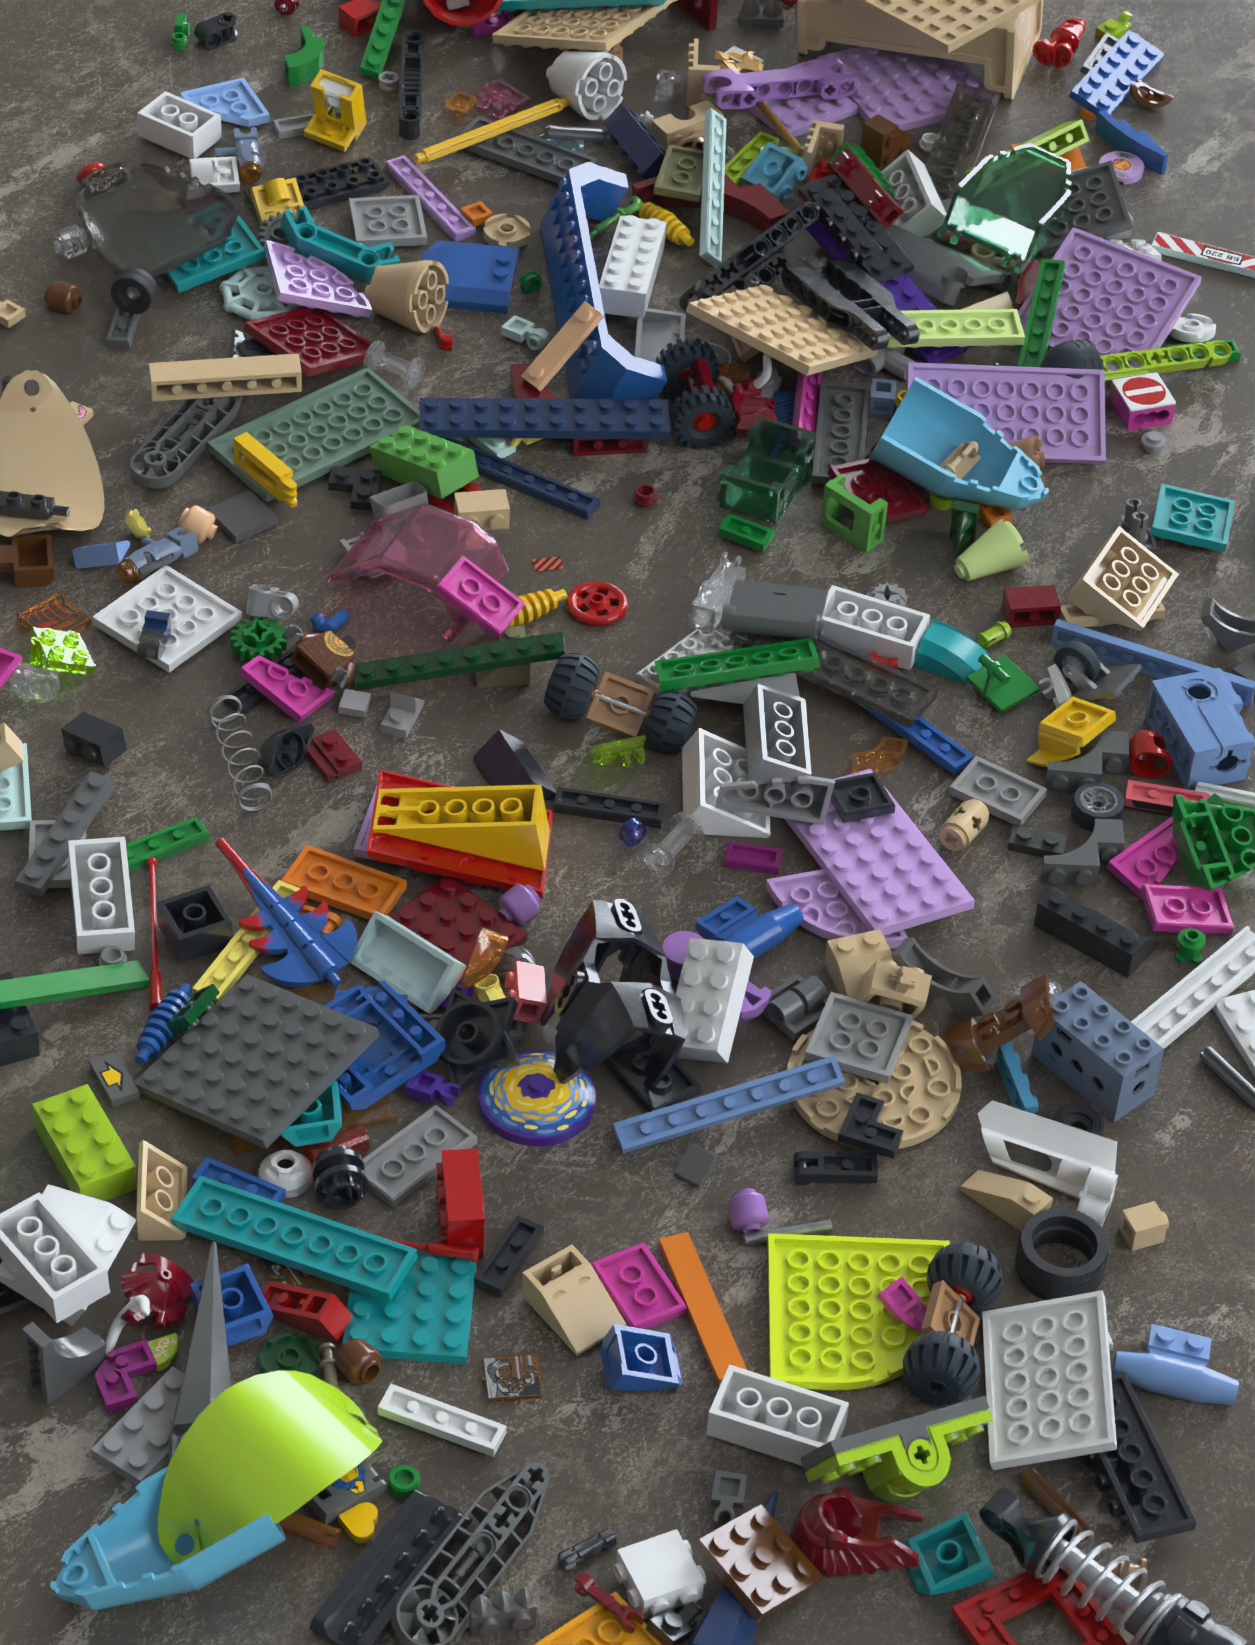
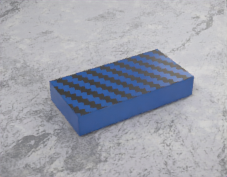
M774 391L773 400L776 403L774 412L780 424L779 429L792 431L796 393ZM773 424L770 425V429H775Z

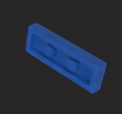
M209 1157L204 1159L192 1176V1185H194L199 1176H203L280 1203L286 1197V1189Z

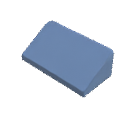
M130 541L110 542L76 548L72 551L76 569L118 564L122 561L130 547Z

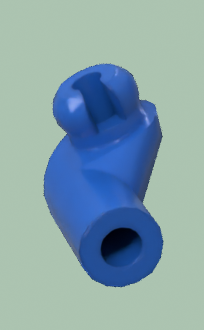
M343 609L324 619L322 613H315L310 617L311 627L316 631H335L349 620V614Z

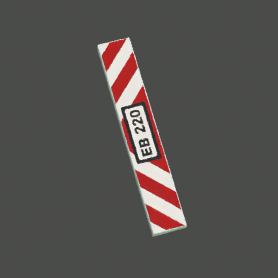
M1157 232L1151 246L1162 255L1255 278L1254 256Z

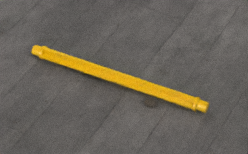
M566 97L555 98L422 149L419 153L414 154V161L416 164L430 162L560 112L563 108L569 106V101Z

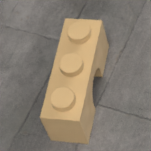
M706 100L689 107L688 120H679L671 113L652 120L651 133L667 151L669 144L677 146L684 138L696 132L704 131L706 110L712 108L721 116H723V113Z

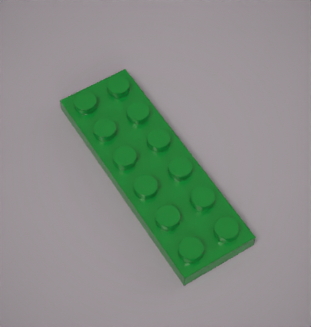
M812 638L655 661V669L661 691H679L681 688L686 687L704 688L708 684L713 683L730 684L734 680H757L761 676L767 675L779 677L786 675L787 672L798 671L806 673L814 668H820L819 657Z

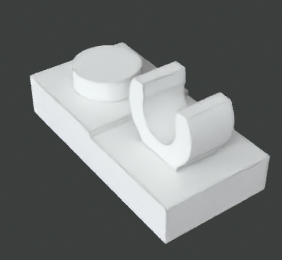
M1054 664L1047 668L1051 678H1043L1039 681V684L1043 689L1042 693L1047 700L1053 698L1054 704L1058 708L1070 699L1072 694L1065 677L1057 665Z

